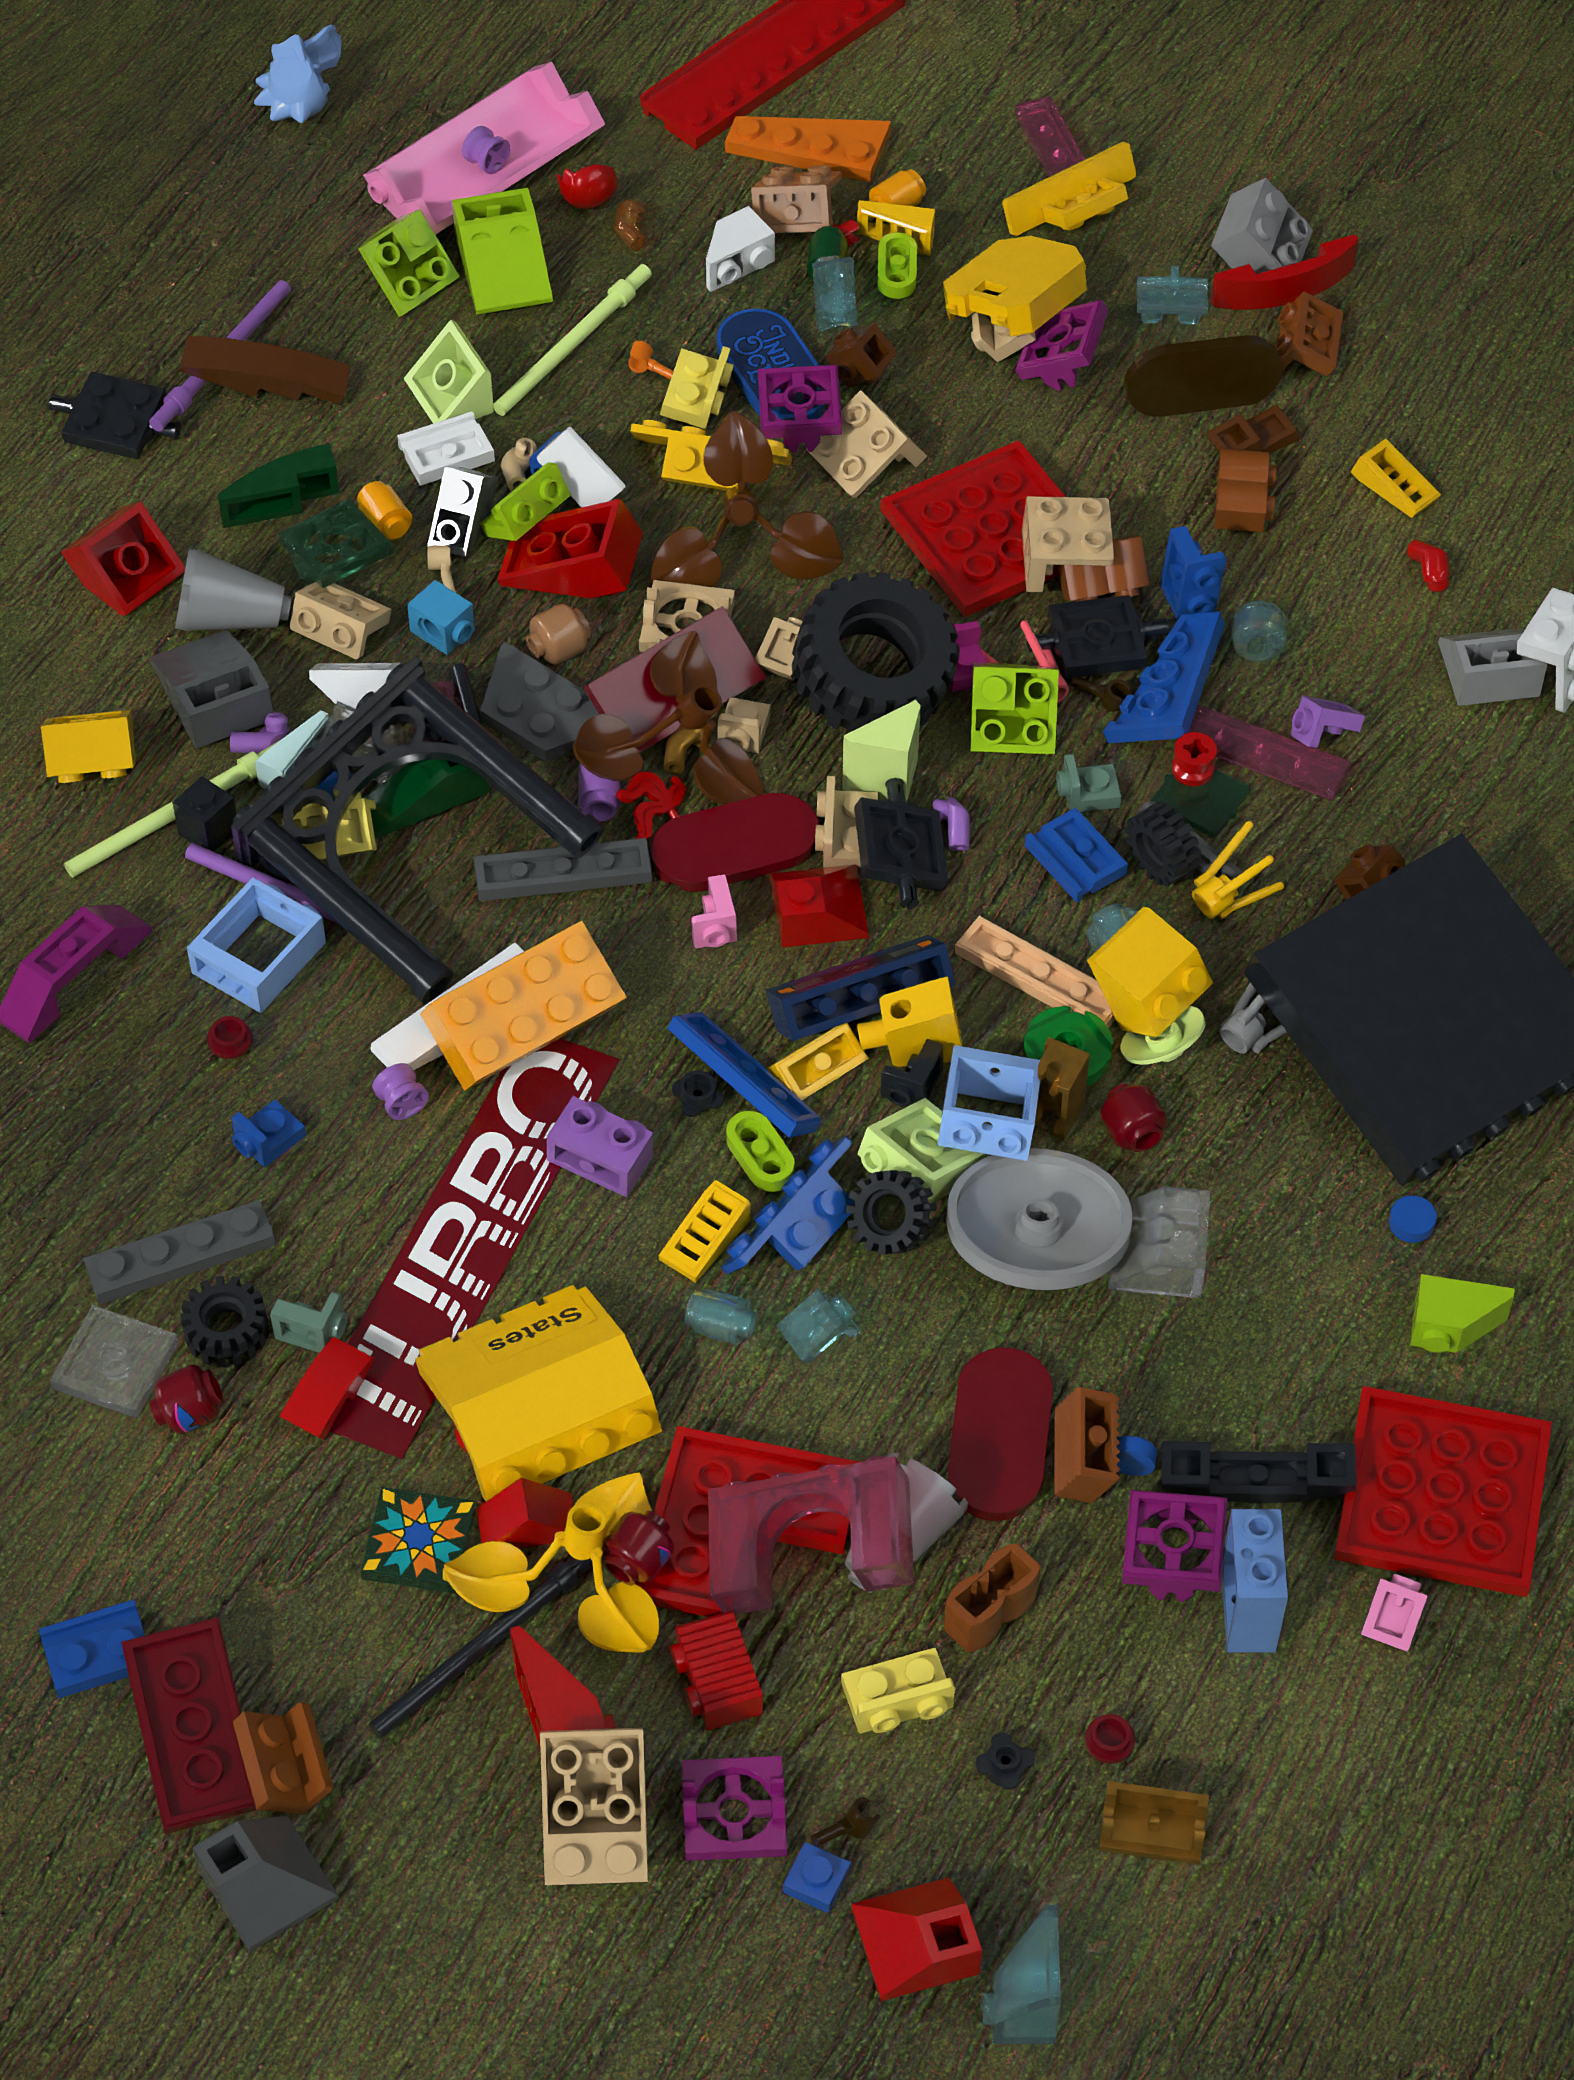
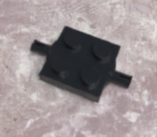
M91 371L82 391L74 399L54 393L51 395L52 398L49 399V410L69 414L61 432L65 443L139 459L145 445L156 434L174 438L175 440L181 434V423L170 421L162 431H156L149 423L153 415L164 405V398L167 396L165 388Z
M1130 595L1051 604L1048 608L1051 632L1035 634L1042 650H1054L1060 659L1064 677L1071 678L1145 669L1148 656L1144 646V638L1167 636L1169 634L1167 618L1142 621L1140 616L1134 611ZM1027 641L1028 651L1032 652V649Z
M891 778L885 783L888 799L880 801L861 797L854 806L862 878L896 884L899 887L900 907L904 909L907 906V909H913L919 904L916 887L942 891L948 883L939 811L919 808L907 802L904 795L903 780L899 778L897 781V778Z

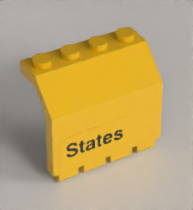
M570 1285L544 1296L543 1305L539 1306L536 1301L530 1302L500 1315L501 1322L498 1324L493 1319H490L459 1332L458 1341L453 1342L450 1337H447L419 1349L420 1357L415 1358L419 1374L454 1421L471 1458L485 1502L521 1477L543 1484L662 1432L652 1392L625 1334L586 1286L577 1290L574 1285Z

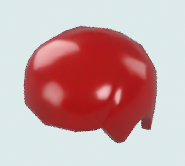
M594 164L584 167L575 173L567 168L564 170L563 177L560 174L556 175L564 200L574 208L593 209L604 205L617 188V177L614 168L607 165Z

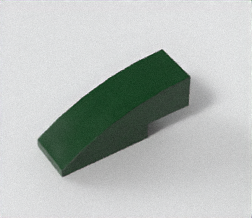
M330 443L302 449L277 458L256 468L217 495L223 528L303 513L301 501L340 494L337 469Z

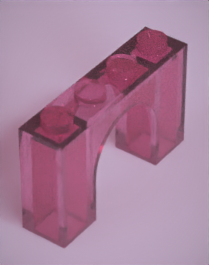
M874 1456L861 1463L844 1466L829 1464L815 1471L798 1474L778 1473L770 1479L753 1482L733 1481L726 1484L725 1487L708 1489L710 1595L723 1613L733 1611L734 1614L772 1608L771 1558L774 1546L780 1535L789 1525L803 1516L816 1512H834L850 1519L852 1571L866 1592L914 1584L910 1484L907 1474L896 1457Z

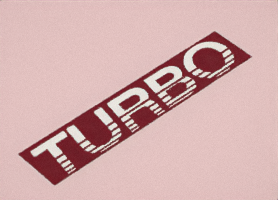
M560 1038L500 1072L348 1342L349 1345L374 1357L375 1360L354 1400L346 1399L330 1432L400 1459L404 1457L436 1398L419 1374L415 1358L420 1357L419 1349L447 1337H450L453 1342L458 1341L459 1332L475 1326L561 1168L547 1161L548 1133L573 1096L586 1102H597L619 1061L618 1058Z

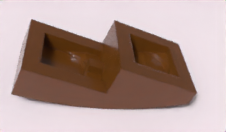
M1277 404L1247 421L1240 413L1206 432L1207 438L1219 454L1221 448L1272 453L1299 440L1296 428Z

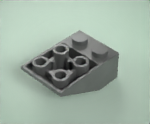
M227 629L149 657V661L195 749L230 737L231 732H243L265 724L266 716L269 713H273L270 688L254 658Z

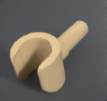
M429 545L427 553L428 570H441L443 585L456 593L451 575L450 548L446 545Z

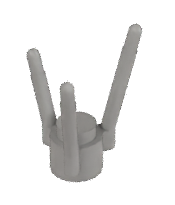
M1251 982L1231 1014L1220 1024L1219 1030L1223 1041L1234 1051L1243 1054L1250 1048L1258 1054L1268 1043L1288 1033L1280 1025L1264 1034L1263 1028L1266 1026V1021L1258 1010L1265 1001L1258 994L1247 1007L1256 993V989Z

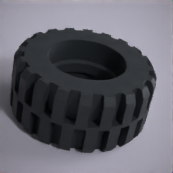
M867 572L853 574L850 582L846 577H842L832 582L830 589H822L815 597L813 604L807 609L793 646L792 673L796 679H799L796 687L801 697L804 699L809 697L811 700L808 707L816 716L821 714L828 718L826 724L836 730L841 726L850 730V733L914 700L921 705L920 727L928 722L930 716L937 712L957 671L956 665L960 653V647L955 643L958 638L957 631L952 622L946 623L949 614L943 605L938 604L936 606L932 602L934 597L924 588L919 591L912 587L913 582L902 577L900 581L890 579L891 574L877 572L876 577H869ZM860 634L883 638L902 652L909 664L910 672L892 678L867 674L849 661L842 650L840 641L849 636Z

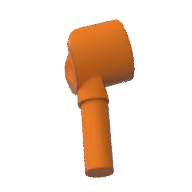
M635 341L630 350L629 368L635 373H643L648 369L671 380L674 371L651 358L653 354L652 347L644 341Z

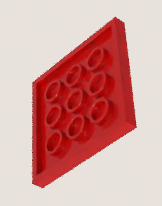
M1017 440L882 498L880 501V511L962 615L967 617L1026 590L1022 526L1027 496H1066L1023 444ZM1053 565L1052 575H1045L1044 582L1059 576L1058 565Z
M1362 1386L1353 1438L1356 1459V1491L1344 1494L1334 1560L1527 1597L1531 1585L1552 1422Z

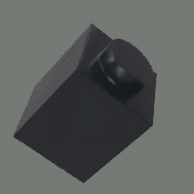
M201 776L172 802L178 834L189 842L215 851L233 835L231 825L237 814L234 797L205 777Z

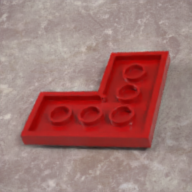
M677 1426L654 1513L662 1517L670 1526V1530L667 1533L673 1541L674 1551L652 1581L647 1583L635 1582V1584L648 1593L656 1607L711 1617L731 1610L749 1536L844 1555L863 1477L864 1462Z

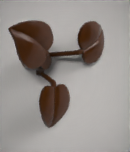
M730 411L723 423L708 440L703 455L705 470L714 482L722 486L737 484L729 489L724 496L723 505L726 513L720 517L721 521L708 543L702 531L696 527H684L670 534L661 544L655 555L651 569L652 585L653 580L713 587L721 575L722 562L720 556L712 549L718 544L727 524L730 522L738 526H744L756 520L774 538L778 539L771 548L770 559L776 569L788 577L811 579L826 575L843 562L844 556L833 527L821 515L810 511L795 513L785 520L782 532H780L758 511L755 496L746 487L745 482L758 484L768 478L773 466L772 450L764 434L751 420L736 411Z
M691 631L672 639L659 650L650 665V677L655 689L664 696H676L678 705L669 717L639 738L633 740L630 727L621 718L612 714H598L589 718L582 725L573 745L576 758L589 772L602 779L623 781L633 777L642 768L643 760L636 747L645 744L671 724L678 721L686 729H704L700 744V750L704 755L694 763L693 774L696 784L706 797L716 803L728 804L764 794L760 777L751 759L738 744L726 738H719L709 746L711 731L716 726V723L711 718L720 710L722 699L716 690L717 678L715 670L702 648L697 631Z

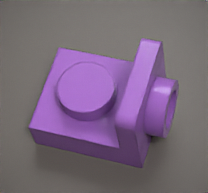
M1302 695L1299 708L1293 715L1291 736L1307 747L1317 748L1323 730L1339 735L1342 734L1343 729L1360 732L1365 715L1345 703Z

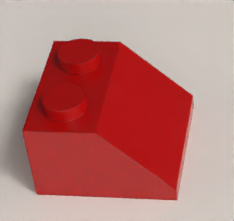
M141 501L121 507L61 551L83 586L122 616L129 614L185 572L184 564Z

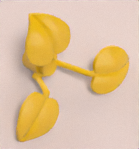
M639 1472L609 1480L582 1495L568 1513L565 1531L555 1533L553 1543L531 1570L527 1571L528 1561L524 1553L512 1544L502 1541L478 1544L469 1548L456 1559L444 1564V1574L448 1582L465 1601L482 1610L507 1612L524 1605L528 1601L529 1586L527 1581L535 1580L561 1546H564L573 1558L577 1560H592L595 1588L599 1595L590 1596L581 1603L577 1621L580 1631L589 1642L609 1651L642 1653L646 1650H651L658 1638V1612L648 1593L636 1584L630 1586L623 1582H619L607 1590L603 1579L601 1561L603 1539L623 1514L632 1511L644 1515L646 1511H652L645 1493L642 1476Z

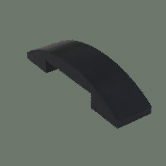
M1162 1441V1488L1180 1494L1225 1497L1228 1502L1288 1503L1338 1496L1356 1491L1355 1444L1307 1443V1453L1210 1451V1442Z

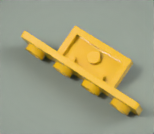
M1120 142L1005 198L1002 204L1010 234L1018 236L1044 222L1062 227L1064 230H1073L1081 227L1084 224V220L1095 215H1103L1113 211L1115 205L1128 199L1124 183L1136 177L1130 144Z
M643 420L642 425L631 424L630 433L635 440L667 445L661 475L663 480L725 491L737 485H719L707 474L703 455L705 446L711 436H706V431L690 426H683L682 431L666 429V424L654 420ZM767 439L772 450L773 463L791 465L792 456L790 451L784 448V444Z

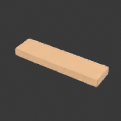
M978 916L955 944V954L1052 1008L1060 1006L1071 1007L1070 1012L1085 1015L1086 1010L1097 1015L1108 1028L1116 1020L1096 979L981 916Z

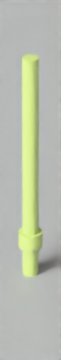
M641 264L625 280L619 279L608 289V296L493 403L495 412L504 416L618 307H625L635 297V291L651 277L652 272L649 267Z
M276 743L257 754L252 751L237 759L236 766L209 781L224 791L244 780L253 781L258 778L255 766L256 760ZM170 802L66 861L64 866L69 875L74 878L174 821L173 803Z

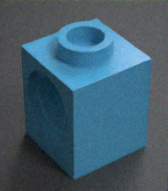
M436 580L407 604L410 632L446 655L451 653L458 645L466 643L475 631L473 604Z

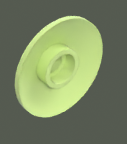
M1189 1006L1158 1037L1126 1032L1121 1040V1052L1127 1061L1140 1065L1175 1060L1201 1036L1205 1028V1018L1198 1008Z

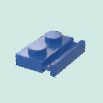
M1076 807L1043 825L1038 833L1034 835L1029 833L1025 836V847L1076 903L1081 901L1082 896L1086 893L1091 892L1093 894L1127 874L1128 863Z
M134 1599L39 1629L58 1699L129 1677L121 1642L145 1636Z

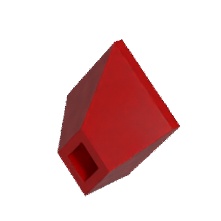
M949 1877L851 1904L853 1916L880 2001L980 1974L982 1948L967 1903Z

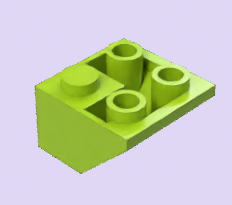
M420 209L392 221L371 235L358 248L399 317L460 277Z
M973 662L970 751L1055 754L1059 669L1020 664Z

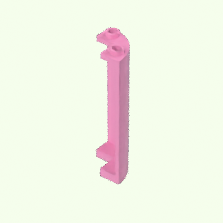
M551 61L532 67L363 174L368 182V192L378 204L383 203L396 218L420 209L436 235L454 223L452 200L502 192L606 124L588 91L569 95ZM477 126H486L492 130L494 137L500 136L510 144L509 157L504 166L496 173L488 174L480 169L478 163H471L462 155V147L467 135Z

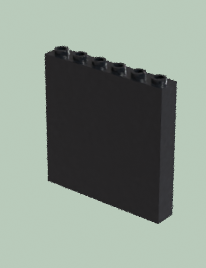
M1463 833L1254 953L1243 972L1401 1186L1406 1185L1415 1178L1420 1183L1428 1180L1442 1169L1440 1163L1451 1156L1455 1161L1464 1158L1478 1146L1476 1141L1487 1135L1490 1140L1495 1139L1512 1126L1510 1120L1522 1114L1527 1119L1547 1104L1545 1099L1556 1093L1561 1098L1574 1090V978Z

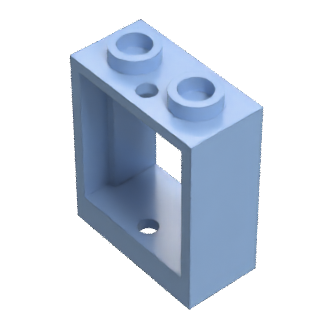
M252 877L187 946L191 972L252 1009L262 1013L326 943L323 918L312 906L307 904L301 905L287 897L275 885H266ZM258 916L296 936L263 973L226 952Z
M954 1045L937 1145L1028 1161L1040 1080L1037 1076L1040 1060ZM998 1068L1000 1072L994 1073L990 1069ZM957 1093L1022 1104V1119L956 1108Z

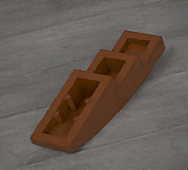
M187 336L179 371L254 397L259 389H263L298 401L303 392L340 405L345 397L351 365L312 353L271 344L230 338Z

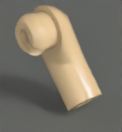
M529 438L519 439L515 447L510 449L502 458L501 469L511 492L527 480L525 473L530 468L529 459L537 451V445Z

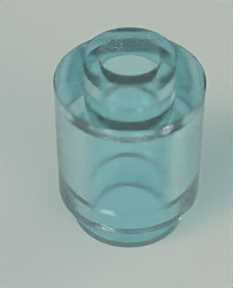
M708 1288L704 1292L694 1290L687 1304L684 1324L687 1327L694 1328L695 1334L739 1345L743 1337H751L757 1320V1312L751 1310V1301Z

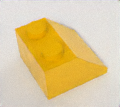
M132 709L47 718L41 725L47 777L58 776V783L84 780L83 773L99 771L101 772V778L122 777L127 775V768H133L136 764Z
M1147 907L1139 910L1087 960L1121 1031L1158 1037L1213 984L1197 948Z

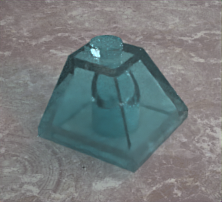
M1047 1905L994 1973L992 1993H982V2025H992V2044H1055L1061 2007L1058 1905Z

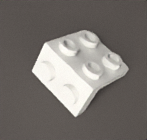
M1552 588L1517 641V654L1556 666L1555 709L1563 713L1567 711L1572 701H1574V594Z

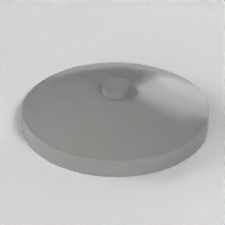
M1030 1148L1028 1161L991 1155L965 1170L956 1180L950 1191L946 1224L950 1240L957 1252L968 1264L984 1275L1019 1288L1059 1290L1089 1283L1100 1278L1117 1265L1124 1256L1130 1242L1132 1209L1123 1188L1101 1167L1070 1153Z

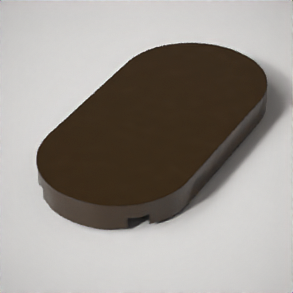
M1254 335L1166 344L1149 349L1142 354L1143 358L1137 364L1133 362L1125 374L1124 387L1131 405L1137 411L1149 416L1160 417L1255 404L1267 397L1279 384L1283 373V365L1276 348L1268 344L1266 339Z

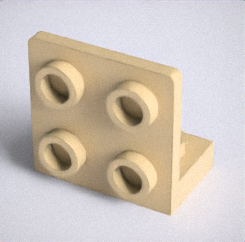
M861 390L841 410L842 435L820 436L818 446L813 452H809L853 498H857L894 459L900 462L905 457L917 467L927 457L910 437Z
M1027 496L1022 526L1026 592H1043L1045 575H1052L1053 565L1110 566L1113 564L1114 552L1109 500L1107 498Z

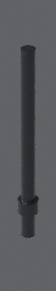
M572 1558L567 1563L560 1561L546 1573L547 1579L529 1593L528 1601L524 1605L501 1615L373 1719L369 1726L374 1734L382 1739L510 1634V1628L523 1624L558 1594L565 1596L580 1583L579 1577L593 1567L592 1560Z

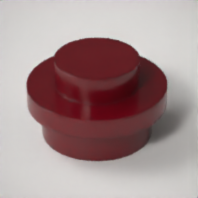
M224 1016L217 1019L212 1024L207 1035V1042L211 1052L224 1059H234L244 1055L250 1049L253 1040L249 1026L235 1016Z
M1106 1714L1094 1719L1089 1724L1085 1734V1745L1090 1755L1096 1760L1107 1764H1115L1124 1761L1131 1755L1135 1745V1733L1131 1725L1124 1718L1115 1714Z

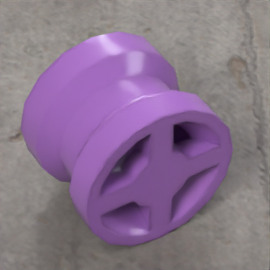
M482 125L471 130L462 147L463 157L471 163H478L480 169L488 174L499 171L506 163L510 154L509 142L500 136L494 137L492 130Z
M406 1063L394 1064L379 1073L372 1084L375 1095L380 1100L385 1101V1110L394 1120H403L415 1115L426 1105L429 1098L425 1087L421 1083L415 1082L416 1073Z

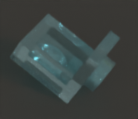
M816 1289L776 1325L798 1357L807 1363L814 1360L843 1333L854 1338L861 1332L852 1320L856 1313L851 1305L841 1295L837 1294L835 1297H832L819 1289Z

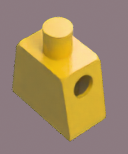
M948 977L883 995L879 999L882 1019L857 1024L862 1050L888 1045L892 1064L897 1067L907 1066L913 1053L919 1055L927 1039L943 1044V1063L951 1062L954 1045L963 1047Z

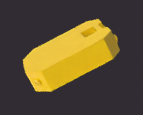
M1034 236L998 240L943 281L946 311L951 322L955 319V315L967 318L973 312L990 316L991 324L1009 328L1010 337L1033 333L1087 291L1084 259L1073 245ZM990 290L1001 294L996 296L992 294L983 293V291Z

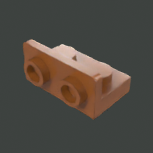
M1304 291L1293 303H1287L1278 318V324L1281 325L1280 335L1274 346L1281 358L1283 371L1293 360H1296L1306 367L1328 376L1336 368L1343 311Z
M297 1703L284 1716L244 1711L232 1721L256 1810L304 1815L332 1791V1781L308 1703Z

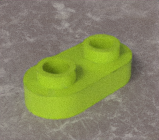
M900 232L885 235L878 245L877 286L879 291L886 297L893 299L908 297L916 289L917 243L908 234Z
M755 1111L737 1113L729 1120L726 1128L727 1145L751 1182L757 1188L764 1191L775 1192L782 1190V1186L794 1174L795 1162L792 1153L770 1121L763 1114ZM746 1137H752L756 1139L753 1142L743 1141V1139ZM768 1170H775L778 1173L767 1174L765 1172Z

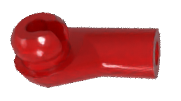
M1420 540L1412 541L1408 546L1407 555L1410 559L1421 563L1423 580L1427 583L1428 589L1432 592L1444 591L1450 583L1448 578L1450 572L1449 559L1446 552L1441 548Z

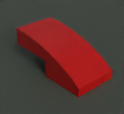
M333 1336L310 1365L279 1417L325 1440L346 1399L354 1400L375 1358Z

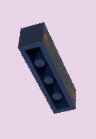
M926 935L766 989V994L776 1031L791 1041H795L881 1011L879 999L885 994L948 977L950 987L955 986L956 982L946 944L930 935Z

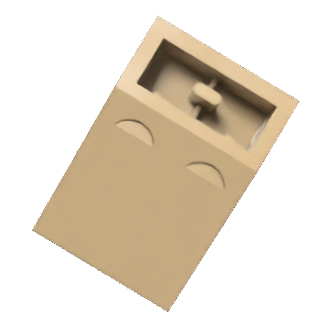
M643 1728L540 1731L545 1885L648 1882Z

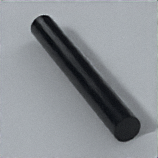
M462 663L455 664L451 667L450 672L459 705L482 725L467 667Z

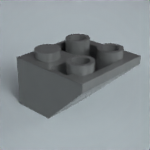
M287 1816L236 1821L192 1847L199 1873L249 1952L339 1899L333 1886Z

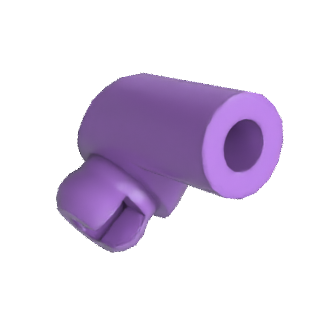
M279 712L269 713L265 718L266 727L260 731L231 732V753H250L253 751L257 754L280 741L290 732V728L287 726V716Z
M948 797V800H934L932 810L939 811L940 822L947 821L948 849L952 851L969 850L970 817L967 809L957 799Z

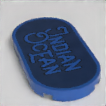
M766 309L738 311L727 317L718 328V355L720 356L723 346L730 348L727 363L734 365L731 376L759 416L758 369L819 366L790 322L776 312ZM816 386V391H824L822 388ZM781 388L776 390L774 394L782 393ZM796 392L793 400L789 401L800 405L807 403L811 397L805 399L802 392ZM827 404L814 405L811 410L807 411V419L820 418L825 412ZM785 406L771 407L772 412L779 419L784 421L795 420L794 412L788 410Z

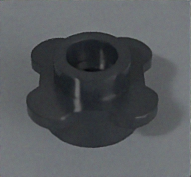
M691 1071L684 1075L681 1080L674 1082L672 1086L673 1095L679 1097L683 1104L681 1107L682 1113L688 1117H695L701 1111L708 1108L718 1109L723 1105L724 1096L716 1090L714 1076L711 1073ZM695 1093H701V1094H702V1095L699 1096V1097L694 1096Z
M997 1733L992 1737L991 1747L988 1751L977 1757L976 1768L979 1773L987 1775L988 1779L995 1785L1008 1790L1015 1789L1019 1786L1025 1769L1034 1765L1035 1753L1031 1748H1021L1012 1742L1010 1735L1007 1733ZM1006 1757L1010 1759V1763L1003 1764L1001 1759Z

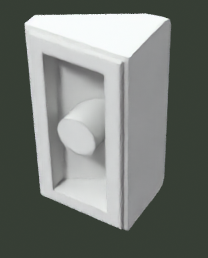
M568 427L537 455V461L542 466L547 462L557 464L571 497L581 507L610 501L626 487L572 427Z

